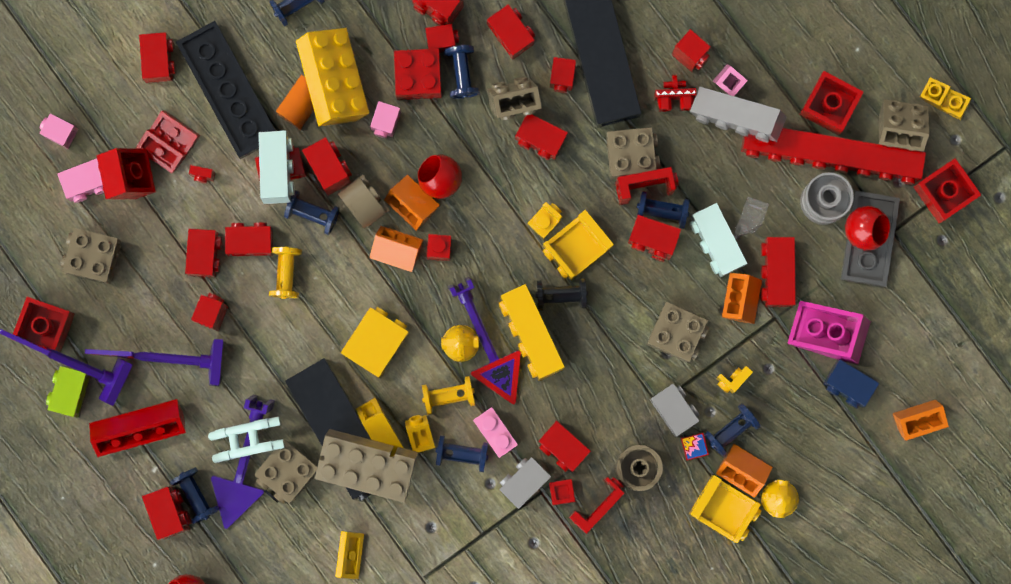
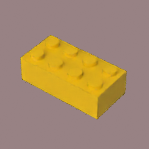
M347 28L307 32L296 40L318 127L355 122L368 115L369 110Z
M526 284L501 295V302H499L500 310L504 317L509 316L511 321L508 323L509 329L513 337L518 336L521 342L518 344V348L523 358L527 356L530 361L527 367L532 378L537 377L540 381L564 370L563 362Z

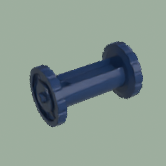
M270 0L269 3L274 10L275 17H278L285 27L288 25L287 17L315 0H283L278 4L274 0ZM317 0L320 4L325 2L324 0Z
M460 45L445 49V55L454 59L457 89L450 92L451 98H470L480 94L479 88L471 87L467 55L474 53V46Z
M295 190L294 195H291V203H287L284 218L290 219L295 214L325 226L324 234L330 235L337 222L340 207L335 206L332 211L326 210L299 199L300 192ZM325 214L327 219L321 220L320 215Z
M642 191L640 202L637 203V215L679 221V228L684 229L686 219L689 217V199H684L682 205L647 199V192Z
M742 403L738 406L741 413L714 435L709 431L704 434L711 447L722 457L727 455L724 447L750 426L755 429L761 427L754 414ZM741 419L746 421V424L743 426L738 424Z
M440 435L439 444L435 451L437 453L436 465L440 466L442 460L479 465V472L484 473L485 462L488 460V443L484 442L482 449L445 443V436ZM446 450H452L453 454H447Z
M196 467L180 473L179 476L170 481L171 486L180 485L196 516L191 520L192 524L207 520L209 516L219 511L218 506L209 507L193 478L198 472Z

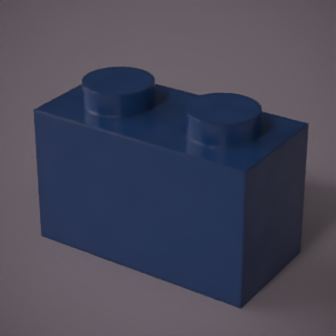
M842 360L836 361L823 382L827 386L826 390L837 397L839 394L847 398L845 402L856 409L859 406L862 408L867 405L879 385L878 382Z

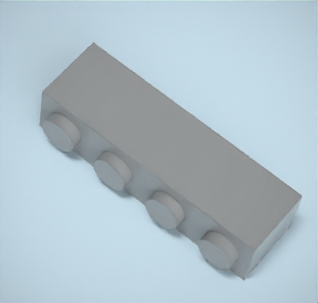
M699 87L690 110L696 117L695 120L702 124L708 125L711 122L722 130L731 128L743 136L755 135L758 140L763 142H769V140L777 142L787 118L780 109Z

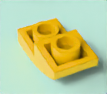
M931 77L920 95V98L959 120L962 119L971 102V98L952 90L951 86Z

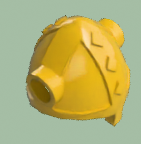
M456 325L447 330L444 337H441V347L447 356L454 361H468L478 351L479 336L468 326Z
M777 480L769 483L763 489L761 504L765 511L773 517L785 518L797 509L799 495L796 488L790 484V481Z

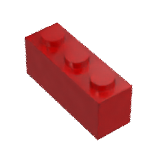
M767 237L765 243H761V256H765V265L761 266V278L765 279V288L761 289V300L765 301V307H793L795 305V237Z

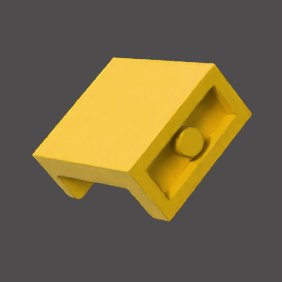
M584 210L575 220L550 240L543 243L545 249L542 252L550 262L554 259L559 266L556 269L564 279L568 277L570 280H573L609 251L614 244L588 212Z
M370 307L341 351V354L376 377L381 378L385 368L409 332L405 330L407 325L398 319L393 322L386 318L388 313L377 307L374 310Z
M712 475L690 510L689 515L734 543H738L739 540L742 542L745 540L750 531L747 529L751 520L753 522L757 520L762 510L759 509L760 503L726 484L717 476Z

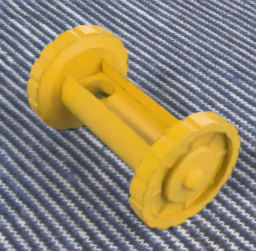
M287 246L273 247L271 253L278 255L276 290L269 291V296L281 299L299 298V293L292 291L294 256L301 255L302 250Z
M469 376L465 377V384L429 391L427 385H422L424 396L422 401L425 403L427 415L432 414V407L465 400H468L470 406H475L473 397L475 391L471 387ZM463 390L465 394L458 396L457 391Z

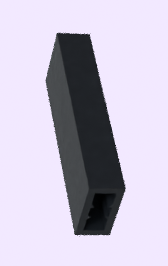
M563 0L596 127L600 128L639 118L641 110L612 0Z
M325 358L285 380L322 446L329 429L372 440ZM346 488L353 500L358 498L359 501H362L372 495Z

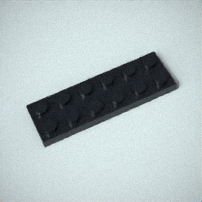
M216 21L176 41L239 159L259 150V132H272L275 129Z

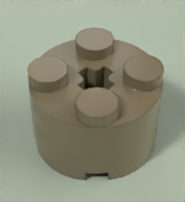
M362 174L341 190L338 195L365 229L390 210L383 200L378 202L381 199L372 186L368 188L370 183Z
M631 446L619 455L615 467L616 475L624 487L633 491H645L655 486L660 480L663 472L662 460L656 451L648 446ZM636 462H640V465L645 466V470L641 471V475H638V472L633 470V467L637 464Z

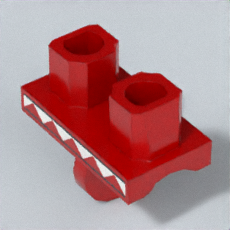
M672 75L671 81L663 82V88L672 89L655 90L654 101H657L659 112L671 111V100L680 101V111H690L696 97V88L678 89L686 87V81H677V75Z

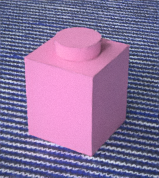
M728 64L713 80L716 85L731 96H735L748 81Z
M378 101L370 125L374 135L381 138L393 137L401 114L400 108Z
M49 114L48 118L45 117L40 125V134L67 149L79 130L74 125L52 114Z

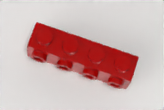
M178 399L89 423L90 442L97 457L186 433L184 414Z

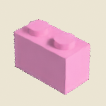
M97 158L57 174L66 199L71 202L79 203L86 200L90 194L95 193L99 195L104 193Z
M492 407L473 420L499 458L518 446Z

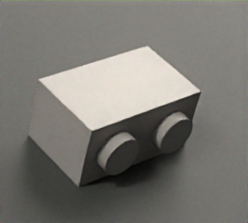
M673 383L649 400L674 437H677L699 422L697 418L699 413L693 404H687L684 399L686 394L680 385L676 387Z
M532 457L529 460L524 458L516 466L518 471L513 476L508 474L500 482L502 487L499 490L518 509L551 477Z

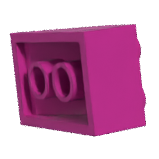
M800 301L787 343L830 358L858 364L871 321L863 314Z

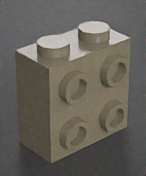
M527 77L516 78L513 83L505 84V82L493 83L492 87L487 88L491 111L501 120L512 119L515 114L519 113L531 115L536 113L537 109L542 108L538 86L531 79H527Z
M884 99L879 114V144L887 147L924 152L929 136L928 106Z
M652 127L607 132L606 141L610 180L621 176L660 169L659 155L655 156L654 147H658L657 134H653Z
M74 228L73 233L70 232L67 238V246L69 248L67 255L64 254L62 257V272L111 285L122 241L118 238Z
M666 302L646 345L689 363L691 359L695 360L700 348L697 347L700 338L704 340L709 330V327L706 326L708 320Z
M283 439L285 448L274 450L254 475L258 478L256 482L265 490L271 488L275 492L274 497L282 504L286 502L292 504L316 475L318 466L287 440Z

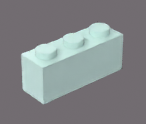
M286 131L259 132L260 198L263 204L291 203V195L295 193L294 182H290V173H294L293 160L289 158V152L293 151V140L288 137Z
M717 203L691 216L690 226L695 234H699L702 240L699 243L703 252L710 255L712 259L710 266L715 274L719 273L720 277H723L747 264Z

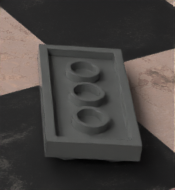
M854 191L851 212L862 206H874L881 209L890 221V233L887 241L882 246L868 251L853 246L847 239L840 280L879 287L887 286L900 198Z

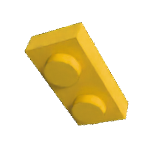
M341 531L335 577L359 579L364 540L363 533Z

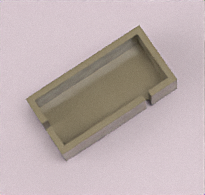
M329 429L324 438L320 454L322 456L319 459L315 479L404 503L408 495L418 452L398 447L393 457L390 456L393 451V445Z

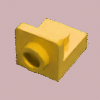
M545 202L543 207L527 225L545 239L562 220L560 215L562 211L554 203L549 205Z
M747 366L743 369L738 367L730 376L732 382L720 374L716 378L719 381L717 385L726 393L729 391L735 393L753 371Z
M415 415L405 421L412 451L422 452L435 448L426 415Z

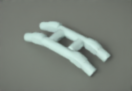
M280 417L261 419L210 432L208 437L211 441L229 437L231 450L213 455V462L219 463L285 448L283 439L259 443L257 430L280 426ZM248 432L250 446L240 448L238 434Z

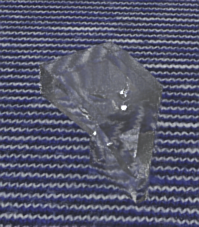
M747 197L734 233L735 240L745 234L755 233L762 226L769 204Z

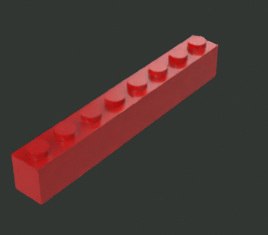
M782 128L777 142L772 140L763 142L758 140L755 135L749 134L748 136H743L741 152L746 153V156L752 158H759V155L768 156L770 161L781 162V159L790 160V164L793 165L808 163L813 164L812 167L816 169L832 167L835 168L834 171L840 173H848V170L855 171L858 176L870 177V174L878 175L881 180L892 181L893 178L901 179V183L911 185L922 179L926 152L887 147L880 144Z

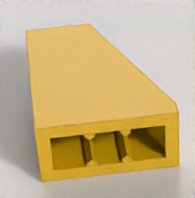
M376 398L356 408L359 418L370 438L374 441L394 446L390 456H395L398 447L404 448Z

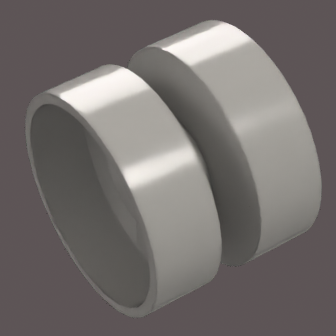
M830 172L822 173L813 178L803 189L800 198L801 209L804 215L816 224H832L850 210L853 203V190L850 183L843 176Z

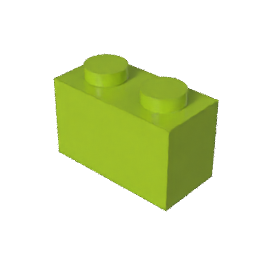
M60 366L59 370H56L53 375L52 382L55 385L53 392H49L47 396V410L78 418L90 375Z

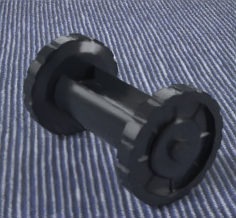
M585 278L580 279L579 286L543 287L542 281H537L535 298L538 300V311H543L544 303L580 302L582 309L587 308L586 296H588V291H586Z

